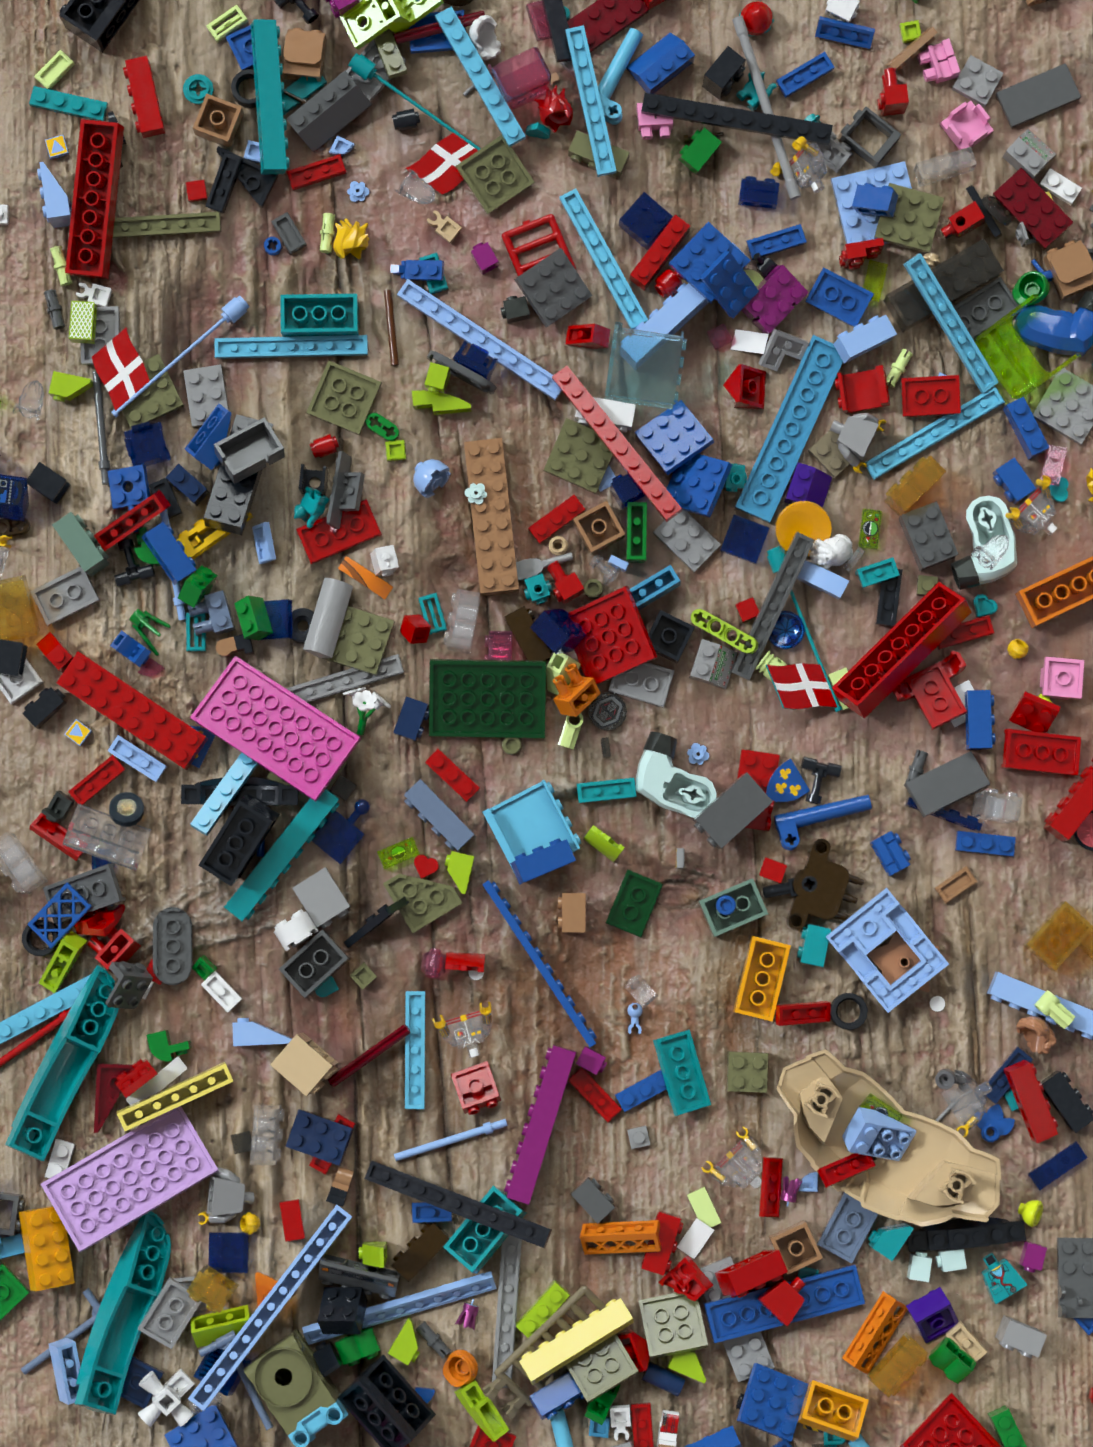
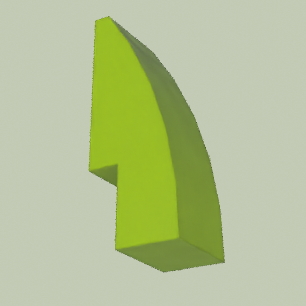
M426 390L412 391L414 409L433 408L434 415L472 412L471 404L452 395L441 392L435 394Z
M473 1380L470 1384L463 1385L454 1392L473 1420L493 1442L509 1431L495 1405L484 1395L476 1380Z

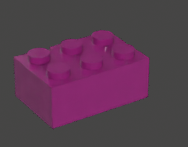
M779 265L757 286L759 292L741 311L749 319L758 316L759 318L754 319L752 323L762 333L768 334L795 308L793 305H797L809 292L784 265Z

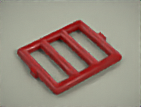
M548 214L531 222L530 220L522 222L523 225L502 233L503 242L518 276L549 256L547 255L521 265L518 255L554 240L557 241L559 248H562L576 270L553 214ZM544 224H550L553 233L514 248L510 238Z

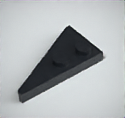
M218 146L216 150L221 158H223L225 152L244 159L237 179L259 207L263 208L278 178V174L261 175L260 165Z
M406 897L401 898L390 906L387 904L383 905L377 910L378 915L374 913L365 920L367 924L344 941L347 948H350L368 932H371L394 915V912L409 903Z

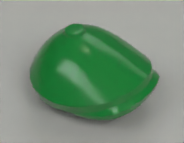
M1030 271L1018 279L1012 290V296L1020 306H1032L1041 302L1048 295L1050 284L1042 273Z

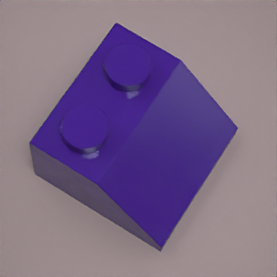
M798 462L784 502L792 504L798 501H810L823 508L832 477L817 468Z
M941 1287L906 1305L913 1322L926 1344L947 1333L959 1322L951 1303Z

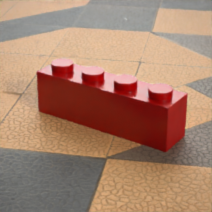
M142 56L125 60L126 67H123L125 78H129L130 85H127L129 96H133L134 103H131L133 114H137L138 121L135 122L137 133L141 132L143 138L165 134L148 57Z
M674 215L631 272L629 280L645 291L689 233L691 225L677 215Z
M158 490L93 536L103 550L106 551L171 505L161 490Z
M1022 1060L1004 1068L1003 1070L1031 1140L1038 1144L1058 1135L1056 1129L1058 1128L1057 1121L1050 1114L1051 1106L1048 1100L1044 1099L1042 1094L1044 1088L1041 1082L1037 1081L1035 1076L1037 1070L1033 1063Z

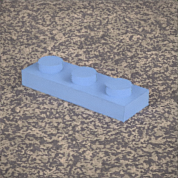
M117 735L108 749V752L155 782H158L167 768L165 764Z

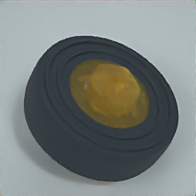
M120 793L111 800L109 814L117 825L130 827L142 819L144 804L141 798L134 793Z

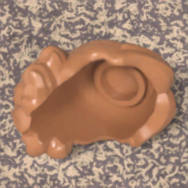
M1036 1016L1021 1018L1016 1025L1017 1032L1019 1034L1023 1033L1027 1041V1047L1032 1052H1038L1039 1054L1050 1053L1051 1047L1057 1043L1050 1025L1044 1019Z

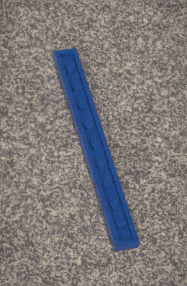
M489 880L482 885L588 1046L592 1047L595 1045L594 1039L597 1036L591 1028L587 1030L583 1024L586 1020L581 1012L576 1013L573 1009L575 1003L571 997H565L563 994L564 986L559 979L554 980L551 975L554 971L548 963L544 965L540 959L543 957L538 947L533 948L530 941L533 939L527 930L523 932L519 927L522 923L517 915L512 916L508 909L511 906L506 898L501 899L498 895L500 889L496 883H490Z

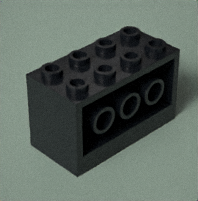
M70 0L60 9L59 17L67 30L103 53L140 0Z
M246 794L234 807L199 863V866L228 885H234L241 878L280 814L251 795Z
M384 1355L366 1368L337 1397L380 1447H405L436 1415Z

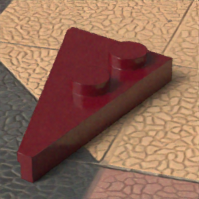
M97 1063L94 1133H99L120 1096L121 1091L114 1083L117 1081L116 1077L123 1071L129 1072L133 1069L132 1064Z

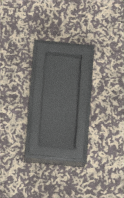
M288 212L271 221L290 255L307 246Z

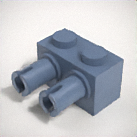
M223 590L205 595L204 601L200 602L195 608L188 605L191 617L206 612L210 615L209 620L193 624V628L196 629L194 630L196 636L209 631L220 635L236 630L227 597Z

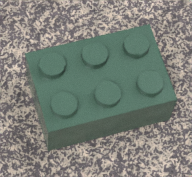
M70 512L52 524L84 572L90 577L110 564L107 561L110 557L100 545H96L98 541L90 530L86 531L85 528L88 526L79 514L75 516Z
M753 878L698 901L713 937L768 914ZM728 895L735 900L736 908L733 913L722 915L717 911L716 902L721 896Z

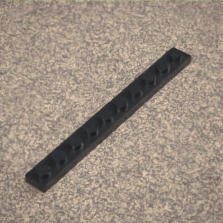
M650 93L644 94L641 113L794 140L803 136L807 142L829 145L833 127L830 124Z
M372 1160L364 1178L542 1248L546 1247L552 1229Z

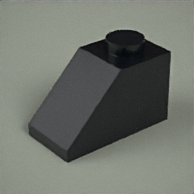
M323 1341L315 1347L316 1351L313 1353V1356L323 1377L341 1367L340 1355L331 1341L327 1344Z

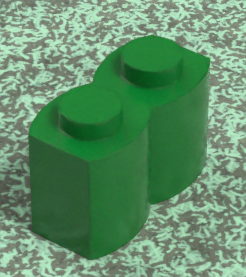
M373 1327L362 1330L361 1334H352L335 1342L343 1365L348 1364L349 1367L360 1363V1358L367 1357V1359H371L377 1356V1352L381 1350Z
M948 1337L943 1339L931 1351L928 1357L933 1366L943 1370L946 1377L957 1384L967 1377L976 1365L974 1359L962 1351Z

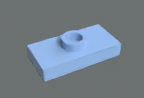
M269 522L253 526L252 530L259 564L276 560Z

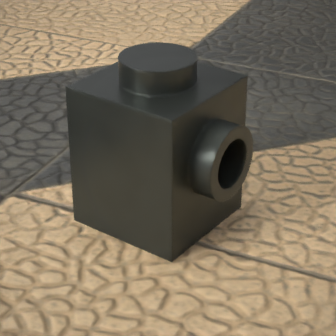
M510 296L506 298V301H503L504 307L500 309L502 318L507 319V324L530 319L525 296L519 298L517 296Z

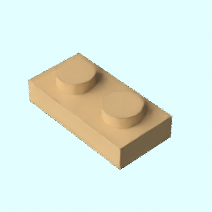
M961 1321L946 1333V1336L953 1340L962 1351L969 1354L975 1362L987 1353L985 1347Z

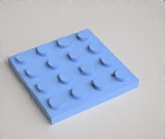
M905 161L831 178L846 244L874 239L880 217L878 215L857 213L852 207L857 184L864 185L865 183H870L876 187H882L892 183L912 189Z

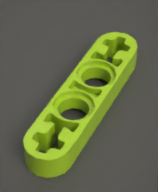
M696 609L692 612L691 621L694 625L748 654H752L758 649V642L754 637L702 609ZM703 613L702 617L709 620L708 623L698 622L697 615ZM716 621L721 624V629L718 632L712 630V624ZM732 630L737 633V638L734 641L728 639V633ZM741 639L747 642L751 640L753 647L747 648L745 644L740 643Z

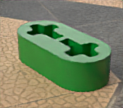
M371 413L367 416L366 425L372 432L386 441H395L398 438L399 430L395 424L378 413ZM376 418H378V423L382 426H371L372 423L370 419L375 420ZM384 427L388 430L393 428L395 435L387 437V432L383 430Z

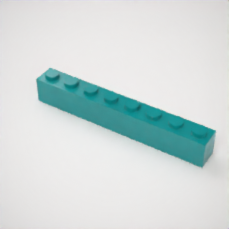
M253 19L250 26L261 175L284 174L287 168H289L290 162L289 157H286L288 139L284 135V131L287 130L286 119H283V112H285V101H282L284 83L280 80V75L283 73L282 63H279V56H281V45H278L280 27L277 26L276 20Z
M327 788L316 802L310 798L224 908L241 921L245 918L249 920L255 912L253 907L257 903L261 905L267 897L265 892L270 887L273 890L280 881L277 877L281 872L285 874L292 866L289 862L293 857L297 859L303 852L302 845L305 842L308 844L315 837L314 830L317 827L322 828L328 820L325 816L329 811L334 813L340 805L337 802L340 798Z

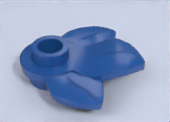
M999 1104L990 1107L987 1113L978 1110L976 1113V1118L978 1119L976 1125L981 1129V1136L987 1142H995L1001 1135L1009 1134L1014 1126V1119L1003 1118V1111ZM988 1129H993L994 1133L992 1136L987 1135Z

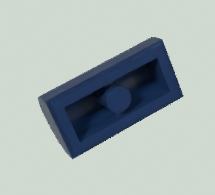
M649 1361L648 1368L642 1377L643 1381L677 1397L686 1379Z

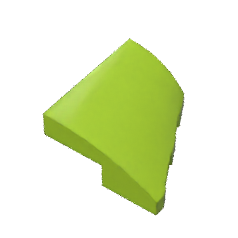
M594 825L583 838L613 863L625 848L621 844H617L610 836Z

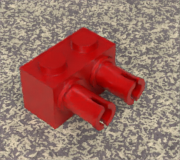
M887 68L884 70L885 75L881 77L883 90L879 93V99H877L878 111L881 110L882 116L904 114L909 104L907 84H897L896 68Z
M558 560L547 566V570L555 581L553 594L558 602L562 601L565 605L584 594V587L575 572L566 575Z
M115 927L107 935L111 940L106 945L96 936L91 938L96 945L91 941L87 944L88 947L97 953L94 958L111 973L113 972L109 969L112 961L127 962L141 947L128 933L122 929L118 931Z

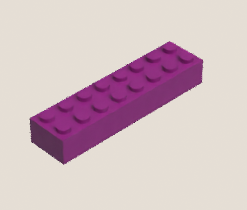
M554 1044L552 1048L548 1047L545 1056L548 1063L546 1067L542 1066L539 1076L542 1082L540 1086L536 1085L533 1095L536 1098L535 1105H530L527 1114L531 1118L529 1123L525 1122L522 1135L525 1137L523 1142L519 1141L516 1154L519 1157L517 1161L513 1160L510 1173L513 1176L511 1180L507 1179L504 1192L507 1193L506 1198L528 1205L530 1203L576 1051Z

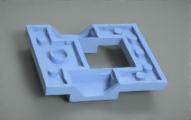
M887 887L826 936L887 1013L949 965ZM897 931L921 961L890 985L867 954Z

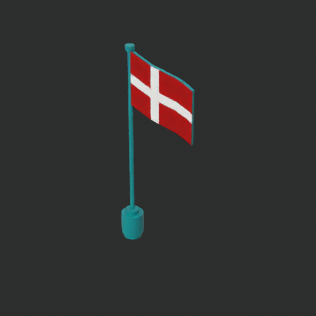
M356 53L348 64L354 73L364 80H368V78L372 80L375 77L452 132V134L436 143L420 160L405 169L441 195L456 188L464 179L455 166L481 148L376 74L378 70L375 69L377 65L364 55Z
M781 546L767 551V559L773 574L778 572L786 555L785 550H782ZM791 590V598L818 664L800 663L785 666L766 664L782 707L785 709L799 710L813 707L834 708L835 712L840 711L842 706L838 704L793 590Z

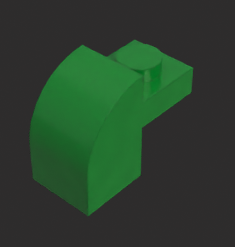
M147 527L139 528V533L136 534L138 545L142 547L134 548L136 555L147 565L161 566L141 538L149 529Z
M168 1030L146 1035L151 1053L162 1061H173L174 1052L178 1056L187 1054V1049L192 1048L191 1041L171 1045Z
M620 1384L588 1403L584 1416L602 1425L610 1406L617 1396Z

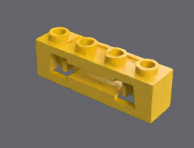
M250 512L248 515L247 522L253 518ZM200 519L193 525L194 528L190 531L185 530L180 533L176 541L179 540L183 544L187 557H191L194 560L231 533L217 529L203 539L204 543H202L197 535L200 534L201 536L211 528L206 527L204 520Z

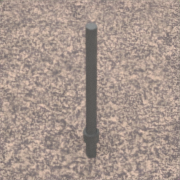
M94 371L92 373L100 454L98 465L99 470H101L102 485H109L107 471L110 469V461H108L101 379L97 372Z

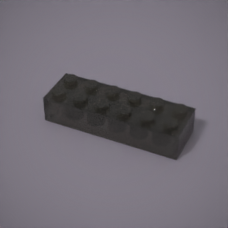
M985 239L978 241L931 269L951 304L995 280L1004 271ZM913 280L890 292L883 300L902 332L909 330L934 315Z

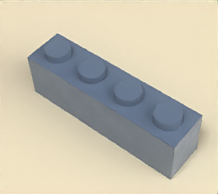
M421 779L404 794L407 798L404 802L411 809L417 808L420 812L418 816L425 823L429 821L433 825L431 829L438 837L443 835L447 839L444 843L452 851L454 849L459 851L475 836Z

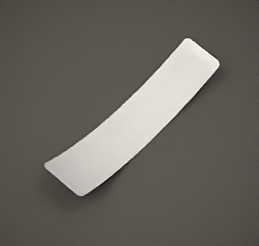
M176 1057L158 1072L156 1076L127 1097L126 1101L132 1105L160 1092L187 1070L186 1065L179 1057Z

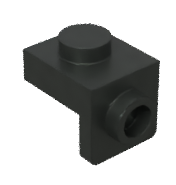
M60 790L56 791L49 806L44 808L41 813L46 815V819L51 822L63 821L75 800Z

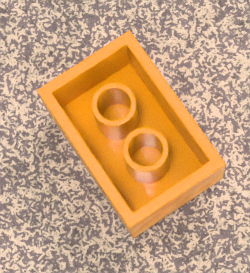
M812 1380L806 1391L798 1423L854 1442L859 1438L869 1400Z

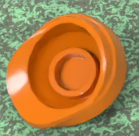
M465 1350L452 1352L443 1366L444 1377L454 1387L470 1384L478 1373V1365L474 1356Z

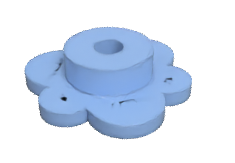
M353 181L347 193L350 195L352 202H357L358 200L363 202L365 197L369 195V189L365 187L364 182L358 183Z
M694 743L691 746V749L687 751L691 764L697 763L702 765L704 761L708 760L709 753L706 751V746H700L698 743Z

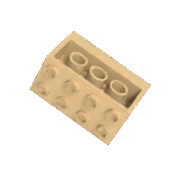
M304 1032L296 1034L270 1064L305 1096L318 1093L325 1085L323 1080L331 1078L338 1070L335 1067L338 1062Z

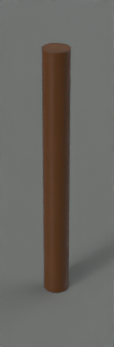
M384 290L391 366H398L391 290Z

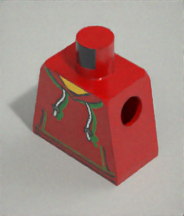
M976 201L950 216L948 218L949 224L940 230L945 239L956 234L957 238H960L985 224V216ZM958 222H963L964 225H963V226H958L957 223H958Z

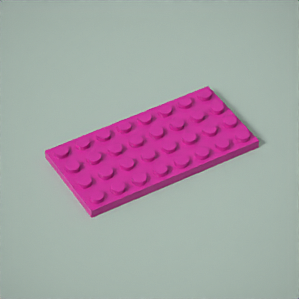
M237 656L232 659L190 716L191 720L315 802L361 740L358 735Z

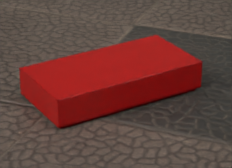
M299 1199L279 1202L285 1242L304 1239L305 1232Z

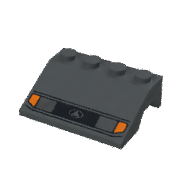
M325 1254L324 1258L320 1260L318 1279L322 1280V1284L333 1286L336 1283L340 1284L341 1287H362L367 1295H372V1292L380 1294L379 1297L391 1299V1297L396 1296L401 1274L395 1270L369 1266L361 1262Z

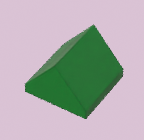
M205 955L201 956L192 966V969L204 981L218 969Z

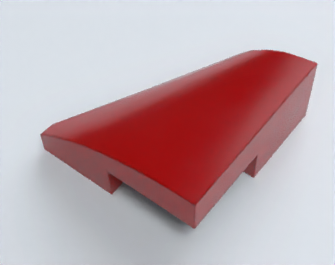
M119 904L114 910L108 911L106 907L85 914L74 925L76 933L107 936L121 919L125 911L124 904Z
M447 952L445 969L484 972L485 954Z
M689 1255L684 1257L658 1282L662 1286L667 1285L673 1288L674 1292L686 1295L692 1301H697L714 1286Z

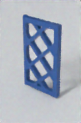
M67 882L27 925L52 949L89 911L92 905ZM68 888L72 892V899L62 900V894ZM62 902H72V914H62ZM76 902H82L86 907L80 914H76ZM53 903H58V914H48V908ZM40 917H44V929H38L34 925ZM48 917H58V929H48ZM62 917H72V922L68 927L62 929ZM48 932H58V937L51 942L48 939Z

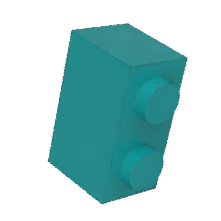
M807 924L806 928H802L801 939H803L802 947H798L797 958H800V963L824 967L829 943L826 936L831 932V929Z

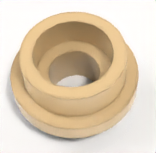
M556 536L550 540L549 550L552 554L560 556L567 551L568 543L563 537ZM560 543L562 548L556 549L555 544Z

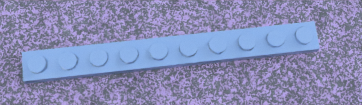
M407 279L398 292L397 296L553 400H556L561 393V389L553 381L551 373L409 279Z
M492 1272L481 1273L473 1277L367 1307L362 1329L495 1290L497 1288ZM318 1323L302 1327L308 1345L344 1335L323 1334Z

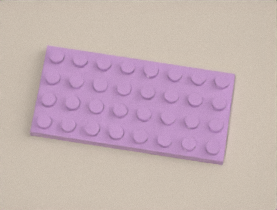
M179 1106L137 1127L41 1183V1186L76 1248L81 1253L219 1170L184 1110Z

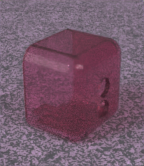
M538 47L530 48L497 64L493 68L490 64L488 65V70L511 110L546 95V89H549V91L551 89V73Z

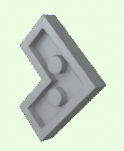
M774 329L759 364L778 371L785 354L802 360L809 342Z

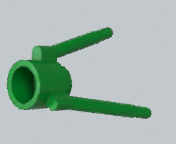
M137 609L129 619L133 623L132 627L140 634L153 653L158 656L159 653L140 627L142 629L147 627L160 637L161 634L149 624V619L167 628L171 626L152 616L147 611L143 612Z

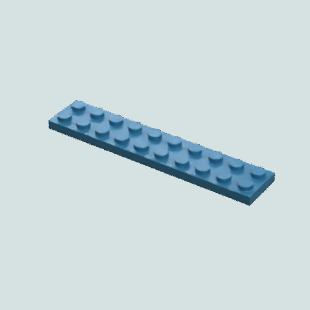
M815 335L812 336L735 506L736 509L767 523L771 522L843 361L833 343Z

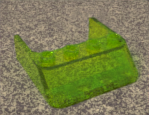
M1037 294L1031 295L978 335L975 340L977 347L991 370L1014 399L1025 397L1081 357L1080 353H1077L1052 372L1046 371L1013 326L1014 316L1039 298Z

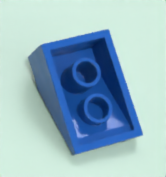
M219 403L185 448L189 454L210 470L220 464L215 454L214 444L227 437L231 412Z

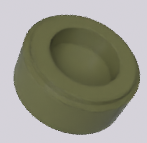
M590 579L584 584V594L588 598L595 599L602 594L603 586L599 580Z
M504 738L502 748L505 753L515 755L521 749V741L519 738Z

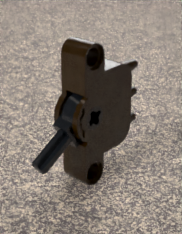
M818 839L813 842L804 869L797 872L792 879H787V883L763 887L765 898L786 894L794 896L786 921L789 928L793 930L804 927L808 915L825 920L836 918L845 921L850 916L839 912L842 900L854 904L858 901V898L845 893L848 882L862 886L864 880L849 874L848 870L842 865L827 860L831 846L826 839ZM822 842L825 844L826 850L824 853H819L816 850L817 843ZM807 879H809V882H813V885L810 886L811 890L808 887H804ZM794 915L799 916L801 919V923L797 927L791 923V918Z

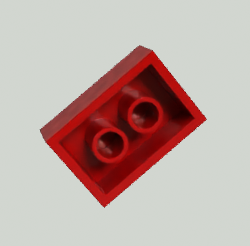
M764 1250L716 1272L715 1276L723 1295L740 1298L749 1294L748 1290L755 1288L757 1290L765 1287V1282L772 1280V1282L782 1279V1275L788 1271L779 1250Z

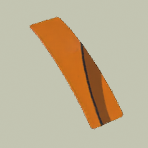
M347 556L338 567L339 570L383 599H386L393 589V586Z

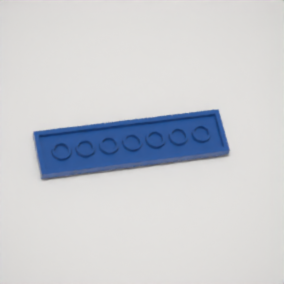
M853 1264L800 1278L806 1284L799 1292L805 1300L790 1323L865 1304L856 1265ZM772 1286L750 1291L749 1294L740 1298L737 1296L727 1297L704 1303L713 1343L782 1326L783 1324L757 1299Z

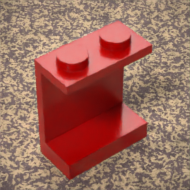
M883 365L875 366L873 370L843 375L841 372L837 373L838 379H835L836 389L840 390L841 395L838 398L839 409H843L845 414L890 406L886 371Z

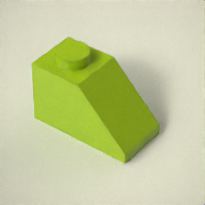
M430 362L424 384L429 392L439 394V392L444 393L451 376L449 367Z
M53 371L48 393L55 401H71L92 388L93 381L89 378Z
M451 851V855L447 854L445 866H448L447 871L460 892L466 895L475 857Z
M408 1317L388 1351L389 1355L406 1365H409L410 1361L414 1363L420 1353L417 1351L419 1344L411 1317Z
M695 1351L673 1354L671 1356L668 1368L705 1384L706 1378Z

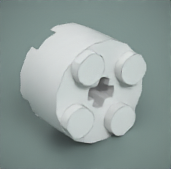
M302 909L294 913L290 921L287 922L285 919L274 927V933L286 952L291 949L290 945L292 948H295L309 939V936L312 935L311 932L314 934L319 932L307 911L304 912Z

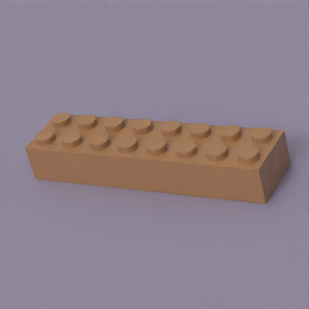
M502 438L464 442L469 488L472 483L476 485L481 483L485 486V491L487 492V497L483 498L482 504L471 503L481 597L519 593Z

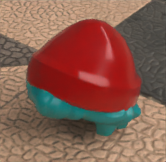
M759 1L749 3L739 14V16L744 18L749 37L767 33L771 30V24L774 22L771 9L768 5Z

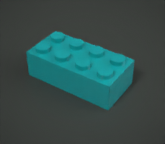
M357 294L280 295L282 337L359 335V298Z
M492 1186L480 1201L520 1218L527 1214L512 1199L506 1198L507 1195L496 1186ZM466 1218L443 1247L468 1270L478 1274L509 1235Z

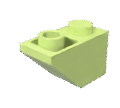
M555 650L546 666L547 690L556 695L559 692L553 683V679L556 676L563 675L568 685L571 680L565 671V667L572 663H575L578 669L581 666L579 662Z

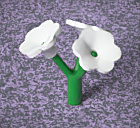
M366 687L343 693V695L352 696L353 705L357 707L360 717L357 728L358 735H364L367 719L375 710H378L381 706L391 707L376 692H373V695H371L370 691L365 690Z

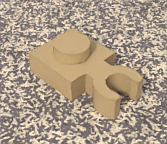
M434 210L433 214L437 217V220L432 221L428 218L427 223L433 227L437 226L435 233L451 244L462 230V227L448 216L444 220L441 219L440 213Z

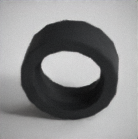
M242 70L232 80L231 90L233 97L239 105L245 108H255L256 97L245 99L238 90L242 81L249 78L254 79V70Z
M37 920L34 925L36 927H44V920ZM48 921V929H58L54 923ZM28 925L25 927L22 933V943L30 954L34 956H47L56 951L60 941L52 949L49 947L43 950L35 948L30 941V935L33 930ZM51 932L53 936L52 942L58 937V932Z
M844 993L838 995L831 1004V1019L836 1026L842 1029H857L864 1024L867 1018L868 1008L866 1002L856 994ZM845 1000H853L860 1008L858 1019L852 1023H845L838 1017V1006Z

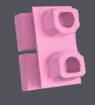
M949 38L939 44L929 45L925 51L917 56L920 65L929 63L931 67L923 71L925 82L935 80L936 83L958 78L960 74Z
M637 103L638 131H641L642 139H652V130H660V138L669 139L671 129L673 128V118L656 116L655 119V115L641 113L643 103Z

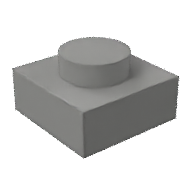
M646 1125L627 1129L631 1149L650 1145Z

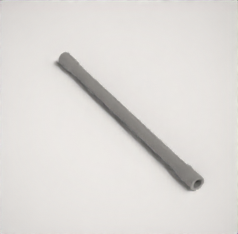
M743 16L735 17L732 21L736 34L739 37L763 113L774 115L749 40ZM771 136L790 200L801 197L782 138Z

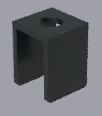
M41 462L37 464L25 481L31 488L55 504L59 503L70 487V483Z
M301 464L299 480L301 494L306 493V486L311 487L309 484L310 480L317 477L320 479L321 484L318 488L314 489L319 490L322 493L321 496H326L329 474L326 466H323V471L308 470L304 464Z
M0 639L1 676L22 679L28 649L27 645L21 642Z

